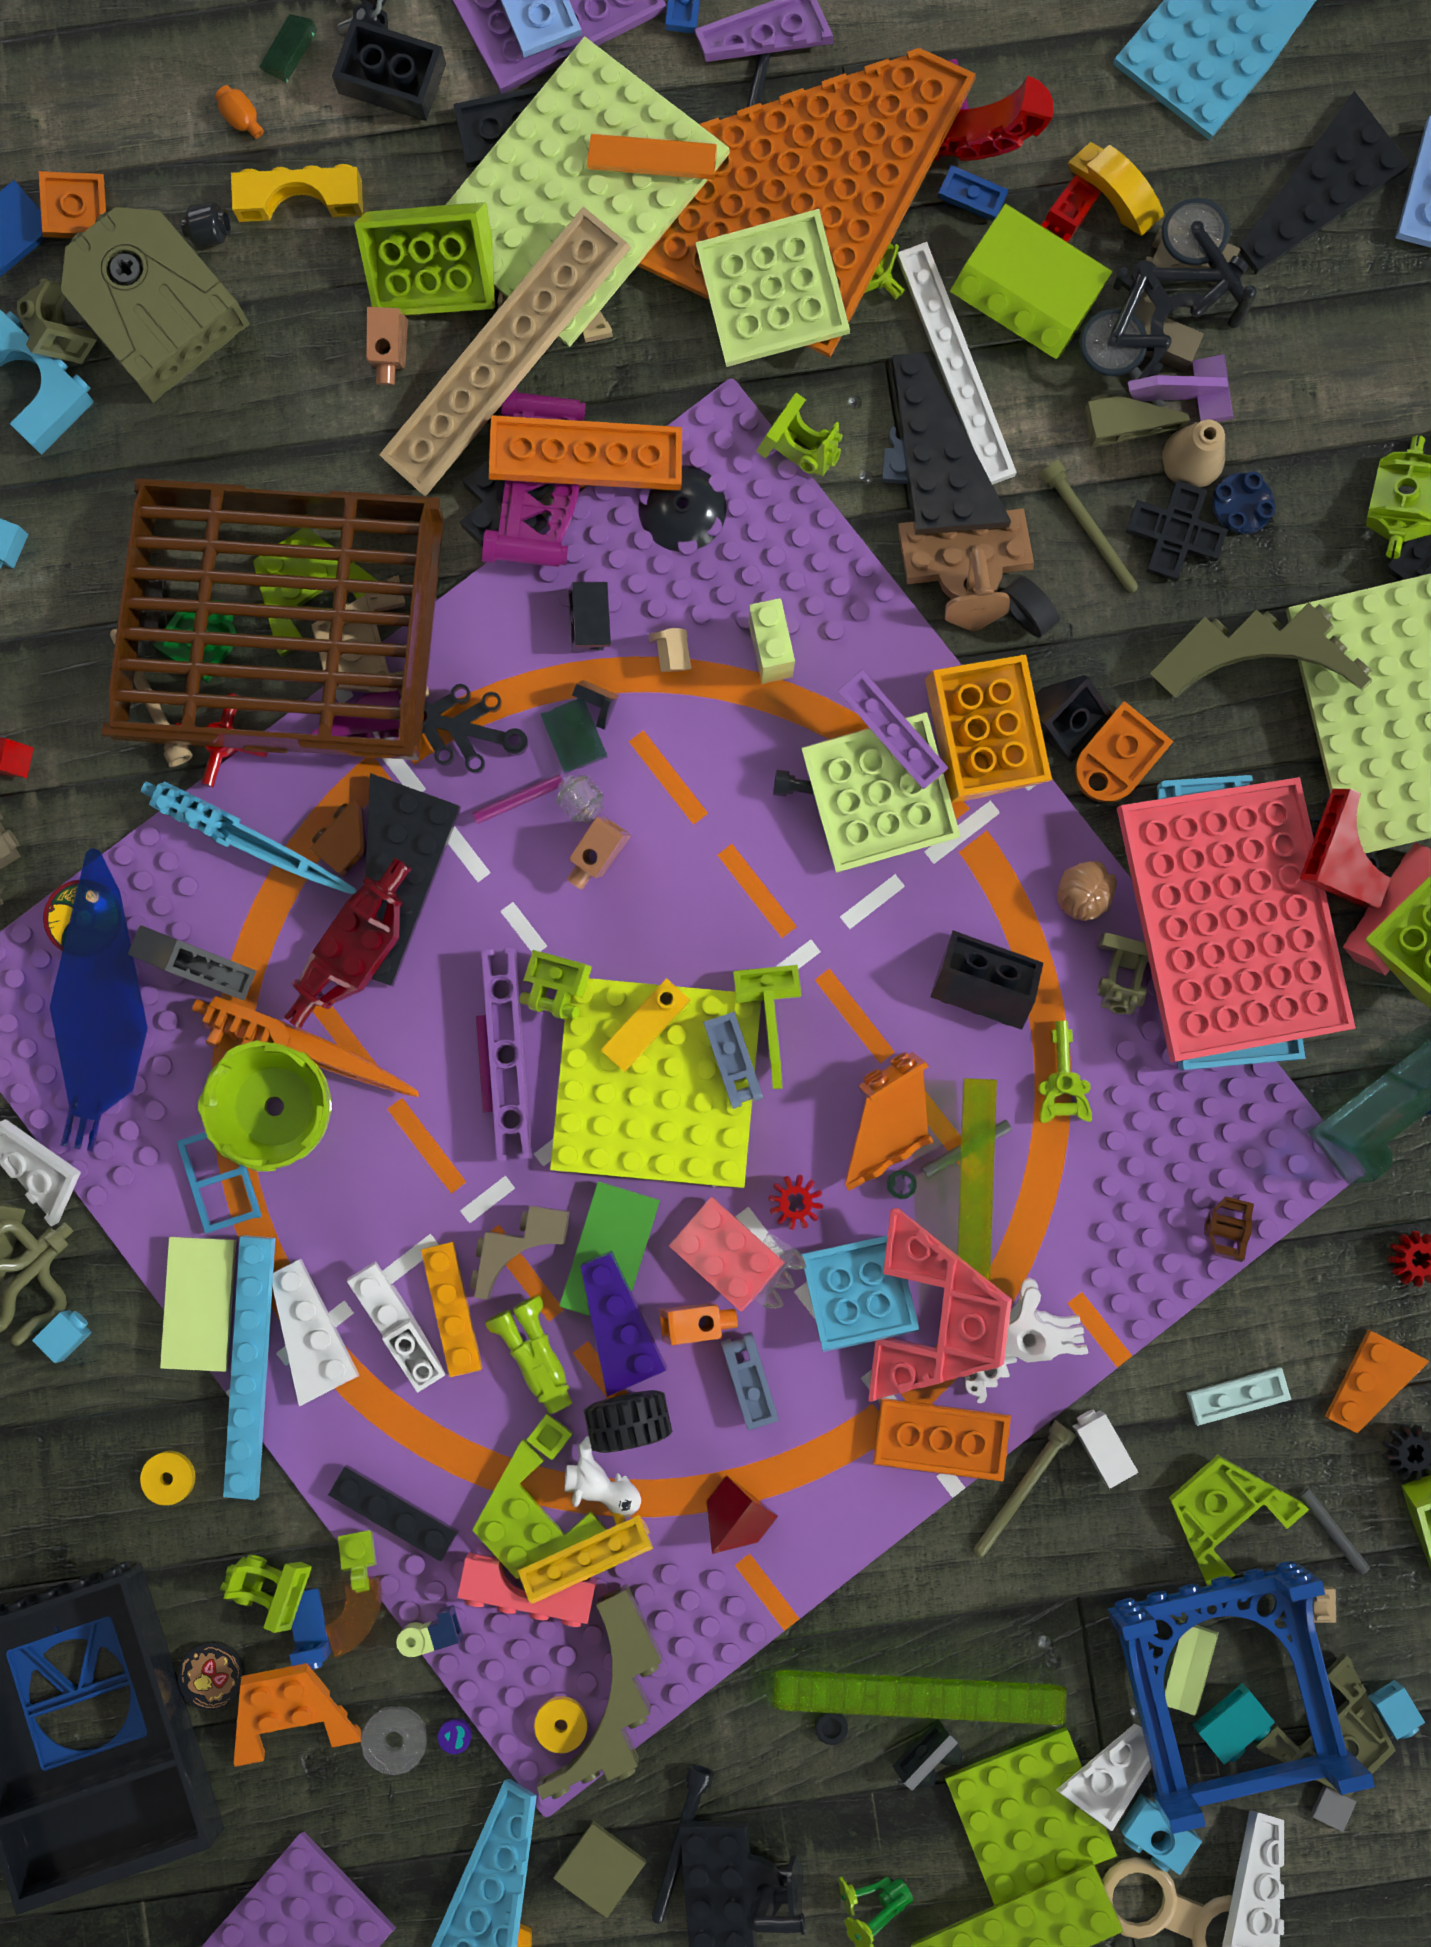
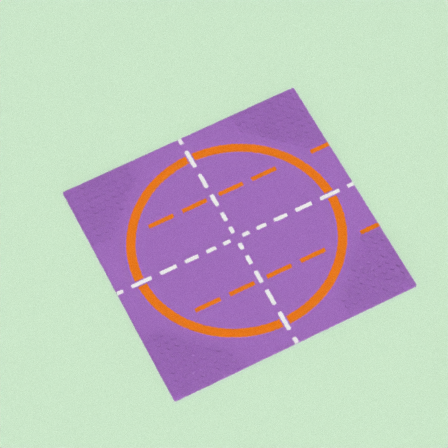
M734 379L726 380L667 425L682 427V465L693 466L711 475L709 484L713 487L714 491L724 492L727 505L726 519L722 527L720 519L716 518L714 525L707 532L710 536H716L709 544L697 549L696 540L678 542L680 552L663 548L655 543L651 533L644 530L639 517V500L647 505L651 489L588 485L578 494L571 522L562 540V545L568 546L566 565L554 567L496 560V563H485L436 601L427 680L429 697H426L425 702L433 704L450 694L451 689L456 684L466 685L471 692L470 701L464 705L456 704L441 714V716L453 718L481 702L482 697L487 692L497 693L502 700L500 710L494 713L489 712L473 721L472 724L503 732L512 728L522 730L528 738V748L523 754L513 756L505 751L503 745L467 736L476 753L480 754L485 760V769L479 774H473L466 768V759L450 732L436 728L444 745L449 746L455 755L454 761L448 766L438 764L434 758L435 751L425 734H422L419 760L302 752L268 753L264 758L238 751L220 765L214 788L202 785L201 779L186 790V792L240 818L241 824L307 858L354 887L356 891L364 885L363 880L366 877L370 773L461 806L459 816L394 986L392 987L371 979L363 991L334 1003L330 1009L316 1005L304 1022L303 1027L300 1028L379 1066L414 1087L419 1092V1096L413 1097L386 1090L321 1069L327 1080L331 1095V1114L327 1130L320 1143L303 1159H299L288 1166L277 1168L276 1171H253L247 1167L262 1215L260 1218H252L205 1234L177 1141L206 1132L198 1112V1100L200 1095H202L208 1074L220 1062L225 1053L240 1045L242 1040L238 1039V1041L231 1039V1036L223 1034L217 1048L209 1046L205 1042L211 1030H207L203 1026L202 1020L204 1015L192 1011V1007L196 999L211 1003L213 998L217 996L293 1025L284 1018L300 995L293 987L292 982L295 979H300L311 952L347 900L354 894H349L296 875L232 845L225 847L215 842L202 831L193 829L188 824L179 822L174 817L158 811L65 882L79 879L96 881L107 887L117 898L122 912V925L117 938L106 950L93 956L78 957L61 951L50 941L43 924V912L46 902L52 893L0 931V1092L40 1144L81 1172L73 1190L163 1310L165 1305L169 1237L236 1240L228 1371H210L229 1398L240 1236L250 1235L275 1238L273 1273L302 1259L359 1376L299 1407L272 1287L263 1443L337 1542L338 1536L368 1530L373 1532L377 1565L367 1567L369 1585L402 1629L411 1622L424 1624L437 1620V1614L441 1608L454 1605L463 1638L458 1644L423 1654V1657L518 1784L537 1795L535 1806L545 1817L551 1816L604 1774L603 1770H600V1775L586 1784H582L579 1781L569 1786L570 1791L557 1799H552L550 1796L542 1800L536 1789L539 1778L569 1764L583 1749L599 1725L609 1700L612 1684V1655L606 1627L596 1606L598 1598L628 1584L662 1653V1663L658 1664L659 1669L643 1678L640 1674L636 1675L651 1705L650 1715L646 1716V1722L633 1729H629L628 1726L625 1727L636 1749L978 1479L874 1465L872 1463L880 1399L872 1402L868 1401L875 1341L827 1352L822 1351L801 1254L887 1236L891 1209L899 1208L1012 1299L1011 1309L1019 1299L1024 1279L1032 1278L1037 1282L1038 1290L1041 1294L1036 1310L1046 1311L1059 1317L1079 1315L1081 1323L1073 1324L1070 1327L1083 1325L1084 1343L1073 1344L1087 1345L1088 1354L1073 1355L1065 1353L1057 1355L1052 1360L1028 1363L1016 1357V1363L1006 1364L1010 1376L999 1377L997 1379V1387H986L987 1397L983 1403H978L977 1396L967 1391L965 1377H958L928 1387L884 1397L1010 1414L1008 1455L1362 1174V1169L1277 1062L1179 1071L1178 1062H1170L1149 961L1146 964L1141 982V987L1147 988L1142 1007L1137 1006L1132 1015L1115 1014L1110 1009L1100 1007L1102 997L1097 996V989L1101 977L1106 978L1112 952L1097 948L1099 936L1106 932L1145 942L1132 879L1053 779L1049 782L987 797L952 803L960 838L837 873L814 794L793 791V794H786V797L773 795L776 770L790 771L789 775H795V779L810 781L801 747L869 728L837 691L861 669L865 671L905 718L927 712L938 755L941 759L925 678L933 670L961 666V664L813 477L774 448L767 458L756 452L772 426ZM680 500L677 503V506L681 509L689 505L686 500ZM549 515L545 519L549 522L552 517ZM572 582L608 583L611 645L610 647H604L603 651L571 652L568 589ZM781 598L795 658L793 678L762 684L748 624L749 605ZM402 626L381 643L407 645L409 627ZM670 628L687 630L691 669L661 672L657 643L649 644L648 634ZM385 656L390 673L404 671L405 658ZM585 680L619 695L605 730L596 727L601 708L572 696L578 682ZM323 687L305 701L322 702ZM336 690L335 703L353 704L364 695L373 693ZM458 690L455 697L457 699H464L467 695L466 690ZM488 698L486 705L488 707H495L498 702L497 698ZM424 712L423 722L427 719L426 712ZM288 713L265 731L310 734L319 728L320 715ZM514 735L509 739L511 746H517L520 743L519 736ZM447 750L439 753V760L446 761L450 757V752ZM478 758L470 761V768L477 769L481 765V760ZM558 774L561 775L565 786L480 824L476 823L473 812ZM584 796H586V798L584 799V800L586 801V803H585V804H582V803L580 802V800H581ZM353 800L363 809L365 855L343 877L310 848L314 844L312 839L316 833L323 827L327 829L334 822L335 818L333 816L338 808L344 803L349 805ZM576 805L577 810L570 809V807ZM589 806V815L581 816L578 814L581 812V810ZM607 817L632 836L605 874L600 878L592 876L583 890L567 880V877L576 866L569 858L595 818ZM594 850L589 855L591 862L595 863L597 861V853ZM1099 861L1104 864L1108 874H1114L1117 879V888L1109 911L1104 912L1092 921L1074 920L1065 914L1057 902L1060 879L1065 870L1079 863ZM143 925L256 970L257 972L245 1001L128 955L139 926ZM952 930L1043 962L1036 1000L1022 1030L930 997ZM514 947L517 950L520 995L524 991L531 993L533 987L532 983L523 980L533 950L587 964L592 967L589 975L591 979L660 985L667 978L678 987L735 992L733 971L798 965L801 997L774 999L783 1089H773L764 1001H761L755 1074L764 1099L756 1102L752 1099L744 1188L550 1170L565 1019L554 1017L552 1012L545 1010L542 1012L530 1010L524 1004H521L532 1159L517 1160V1154H523L520 1134L516 1133L506 1135V1155H512V1160L497 1161L493 1112L483 1113L476 1028V1016L486 1015L481 950L494 949L495 955L494 958H491L494 976L507 975L508 957L504 956V948ZM1118 967L1116 985L1130 988L1134 970ZM330 980L321 991L323 994H326L338 984ZM499 982L494 987V995L497 999L506 998L510 993V985L507 982ZM548 988L547 998L554 1000L557 991ZM1055 1021H1068V1029H1072L1073 1042H1069L1070 1072L1080 1075V1080H1087L1090 1083L1091 1089L1084 1096L1088 1100L1092 1112L1091 1122L1082 1121L1076 1115L1055 1116L1046 1123H1041L1039 1120V1113L1045 1096L1040 1094L1038 1086L1041 1082L1048 1081V1076L1058 1071L1056 1043H1052V1030H1055ZM504 1046L501 1048L498 1055L499 1060L503 1064L512 1062L515 1058L513 1047ZM903 1052L908 1054L914 1052L926 1061L929 1066L924 1070L928 1134L934 1142L915 1150L908 1159L891 1165L879 1177L866 1181L848 1191L844 1183L866 1100V1095L860 1090L858 1085L864 1082L863 1078L868 1073L876 1069L882 1071L892 1065L890 1061ZM1066 1093L1054 1099V1103L1075 1102V1097ZM278 1097L270 1099L267 1104L268 1112L273 1116L280 1115L284 1109L283 1101ZM515 1110L505 1113L503 1118L505 1126L513 1129L520 1123V1116ZM1006 1119L1009 1122L1012 1131L927 1178L922 1169V1166L1001 1121ZM208 1138L186 1145L197 1182L239 1168L237 1163L223 1157ZM799 1174L803 1176L801 1187L804 1188L809 1180L815 1182L814 1186L808 1191L809 1193L821 1190L822 1195L813 1198L812 1201L822 1203L823 1209L811 1208V1212L818 1216V1220L813 1221L806 1215L804 1218L808 1224L807 1228L803 1229L800 1220L796 1219L794 1230H790L789 1217L786 1218L783 1224L779 1225L777 1223V1219L783 1214L782 1210L776 1214H770L769 1209L779 1206V1202L769 1201L768 1196L775 1195L780 1197L781 1193L775 1190L773 1185L777 1183L785 1190L787 1188L784 1182L785 1176H789L792 1186H796V1177ZM242 1175L199 1188L211 1225L253 1211ZM598 1181L660 1200L632 1294L664 1359L667 1369L658 1375L608 1397L591 1316L559 1307ZM797 1193L796 1197L793 1194L788 1196L787 1200L790 1202L789 1210L795 1211V1208H797L799 1211L803 1208L804 1204L801 1202L802 1194ZM1225 1196L1254 1203L1251 1236L1247 1244L1245 1260L1242 1262L1212 1255L1204 1235V1225L1209 1211ZM711 1197L716 1199L785 1261L783 1266L743 1312L739 1311L669 1247L671 1242ZM531 1205L570 1211L565 1244H544L522 1251L512 1258L499 1273L489 1299L474 1298L475 1290L470 1289L473 1270H479L481 1257H476L479 1237L484 1238L487 1231L524 1237L525 1231L520 1230L523 1211L528 1212ZM1221 1207L1216 1211L1218 1214L1242 1220L1243 1213ZM1213 1236L1216 1244L1237 1249V1242ZM454 1241L483 1369L449 1377L421 1249ZM375 1261L390 1284L394 1285L445 1372L444 1377L418 1393L382 1340V1334L347 1282L349 1277ZM908 1280L919 1331L891 1338L937 1348L944 1288ZM535 1295H540L543 1301V1308L538 1317L544 1334H548L550 1346L564 1369L566 1384L570 1387L567 1392L573 1402L569 1406L550 1415L572 1431L573 1434L553 1460H550L535 1448L545 1460L521 1482V1485L565 1533L571 1530L590 1511L608 1529L616 1526L615 1520L606 1505L601 1502L587 1501L581 1498L579 1505L574 1507L572 1504L573 1492L564 1491L566 1466L578 1465L579 1453L577 1447L586 1436H589L583 1411L585 1408L595 1402L624 1394L647 1390L661 1391L665 1393L673 1431L672 1434L661 1441L633 1449L610 1453L592 1451L594 1461L602 1467L611 1482H615L616 1474L619 1473L621 1478L627 1476L629 1481L638 1489L641 1505L638 1511L626 1518L625 1521L639 1515L649 1528L650 1533L648 1536L653 1549L592 1576L597 1578L590 1617L588 1624L581 1623L580 1627L564 1625L561 1623L562 1619L549 1617L548 1620H537L529 1617L530 1612L516 1610L515 1614L503 1613L497 1610V1606L485 1603L484 1607H473L464 1603L465 1599L457 1598L464 1562L468 1553L497 1558L472 1529L520 1442L531 1435L548 1413L544 1403H538L537 1399L539 1397H536L528 1388L516 1360L509 1354L511 1351L500 1335L491 1333L484 1322L496 1314L510 1309L524 1342L529 1338L512 1309ZM713 1303L718 1305L719 1310L736 1309L738 1327L721 1330L722 1338L679 1345H669L662 1341L660 1308ZM705 1317L700 1318L698 1323L699 1328L705 1326ZM752 1331L779 1421L748 1431L721 1341L729 1338L731 1341L743 1338V1334ZM747 1350L735 1354L738 1363L750 1359ZM349 1465L459 1530L441 1562L330 1497L328 1494L344 1466ZM727 1474L775 1512L778 1517L758 1543L712 1554L706 1500ZM502 1564L507 1578L516 1587L524 1590L521 1579H516ZM557 1696H566L578 1701L583 1706L588 1718V1728L584 1740L576 1749L567 1753H554L544 1748L539 1743L534 1730L535 1718L540 1707L547 1700ZM557 1720L555 1722L558 1729L563 1730L567 1727V1723L564 1720Z

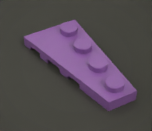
M773 0L694 29L695 38L706 62L833 44V34L817 0Z

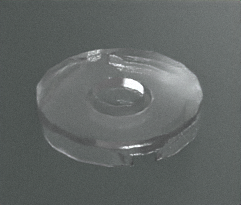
M402 1706L385 1707L372 1715L363 1729L361 1738L363 1755L370 1766L383 1774L398 1775L406 1773L418 1765L427 1746V1731L424 1722L417 1713ZM390 1732L399 1733L403 1737V1745L399 1748L390 1747L386 1742V1735Z

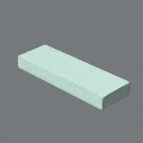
M1281 1367L1186 1393L1193 1419L1197 1426L1291 1400Z

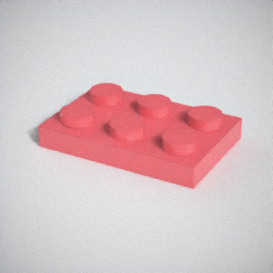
M713 1197L704 1204L669 1245L672 1250L741 1312L744 1311L785 1263L784 1260Z

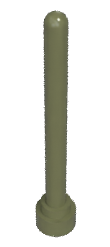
M1060 460L1051 463L1038 475L1045 485L1049 484L1051 488H1056L1126 591L1129 593L1135 592L1138 588L1137 582L1065 480L1067 478L1065 474L1066 468Z
M1055 1420L1049 1428L1048 1443L974 1547V1554L977 1557H984L1059 1449H1064L1066 1445L1070 1446L1077 1437L1073 1431L1059 1421Z

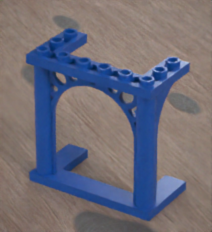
M1295 1561L1276 1564V1570L1263 1572V1569L1248 1570L1243 1573L1244 1577L1231 1580L1230 1576L1214 1578L1211 1580L1212 1585L1199 1587L1198 1584H1187L1179 1587L1180 1592L1167 1595L1166 1591L1153 1592L1147 1595V1600L1134 1602L1132 1598L1119 1600L1114 1603L1115 1607L1108 1608L1110 1621L1119 1634L1157 1788V1792L1153 1793L1155 1804L1172 1834L1206 1827L1200 1806L1321 1778H1326L1341 1795L1375 1787L1372 1773L1345 1746L1313 1617V1598L1325 1595L1323 1582L1300 1564L1296 1565ZM1265 1594H1272L1275 1598L1273 1610L1266 1616H1260L1256 1610L1259 1599ZM1250 1597L1248 1608L1239 1609L1237 1607L1239 1599L1241 1602H1245ZM1215 1605V1612L1208 1613L1207 1607ZM1284 1611L1285 1617H1281V1619L1284 1621L1285 1627H1276L1274 1621ZM1183 1612L1186 1614L1187 1619L1183 1623L1176 1624L1169 1615L1182 1617L1181 1613ZM1222 1616L1250 1619L1273 1632L1289 1653L1294 1666L1316 1755L1187 1785L1164 1692V1672L1168 1657L1183 1634L1205 1620ZM1155 1620H1163L1170 1625L1172 1633L1169 1638L1160 1639L1153 1635L1158 1633ZM1289 1634H1290L1291 1641H1289L1288 1638H1287V1636H1288ZM1148 1642L1162 1648L1159 1656L1153 1657L1154 1648L1149 1649Z

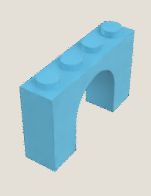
M0 310V367L10 361L26 360L37 364L41 372V386L37 396L10 425L42 455L94 403V400L87 393L91 388L77 374L71 378L65 372L68 366L61 359L31 353L26 345L30 334L27 336L21 330L23 327L21 321L11 311L5 315Z

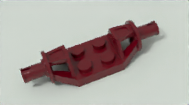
M394 857L379 881L365 877L363 880L364 885L342 907L311 952L300 979H295L292 982L293 987L300 995L284 1016L291 1024L302 1028L316 1005L330 1009L334 1003L363 991L399 939L400 907L403 901L397 896L395 891L412 870L409 866H405L404 862ZM384 899L388 903L384 918L381 920L376 916V913ZM330 980L338 984L326 994H323L321 991Z

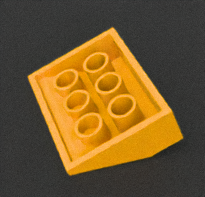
M1026 655L933 670L925 678L941 760L948 767L944 772L951 803L987 797L1052 781Z

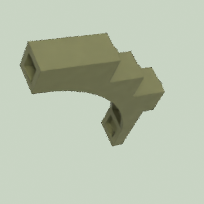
M628 1584L598 1598L596 1604L606 1627L612 1655V1684L606 1709L592 1737L571 1762L539 1778L536 1789L542 1800L550 1796L552 1799H557L570 1791L569 1786L579 1781L582 1784H586L600 1775V1770H603L607 1781L614 1778L621 1781L634 1774L635 1768L638 1767L639 1756L625 1727L628 1726L629 1729H633L647 1721L646 1716L650 1715L651 1705L636 1675L640 1674L643 1678L659 1669L658 1664L662 1663V1653Z

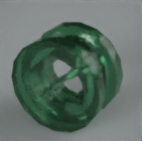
M897 1170L888 1177L887 1189L893 1197L907 1199L915 1193L917 1181L910 1172ZM901 1175L902 1179L907 1176L910 1180L907 1184L909 1190L902 1194V1190H899L897 1193L893 1188L897 1184L895 1178Z

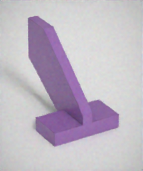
M1224 354L1192 361L1194 376L1156 375L1128 381L1130 394L1135 400L1198 399L1201 421L1210 419L1220 422L1234 419Z

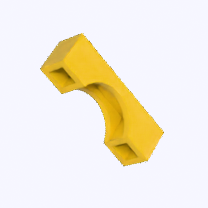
M338 164L334 168H320L311 165L297 170H290L285 167H276L272 171L243 169L240 172L231 173L232 210L239 222L270 221L277 206L287 198L296 195H307L320 200L327 207L332 218L363 215L362 179L358 168L348 164Z

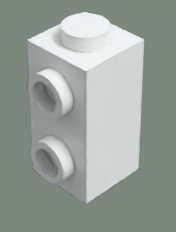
M1090 1410L1077 1418L1079 1423L1072 1427L1103 1483L1109 1489L1138 1473L1105 1413Z

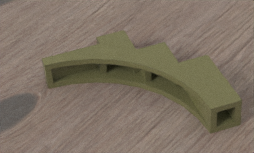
M1309 602L1281 631L1277 629L1281 623L1268 611L1262 615L1256 609L1229 638L1225 636L1229 630L1218 619L1215 618L1210 622L1204 617L1150 673L1175 698L1181 695L1193 683L1219 668L1244 660L1265 657L1294 658L1318 664L1343 676L1361 691L1372 682V679L1368 676L1372 670L1359 658L1352 661L1347 657L1344 652L1348 648L1334 635L1330 639L1326 637L1334 628L1330 622L1333 616L1322 605L1318 604L1314 608Z

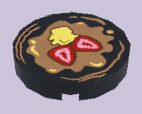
M213 1641L196 1645L184 1656L178 1668L177 1681L181 1694L190 1704L200 1709L215 1710L226 1706L239 1694L241 1677L245 1676L241 1657L233 1647L223 1642Z

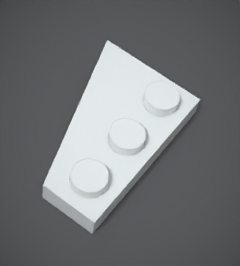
M8 1120L0 1121V1165L11 1178H17L28 1191L25 1196L32 1204L38 1203L47 1214L44 1219L50 1226L59 1223L81 1172Z
M1133 1724L1056 1789V1791L1111 1831L1115 1828L1151 1769L1142 1727Z

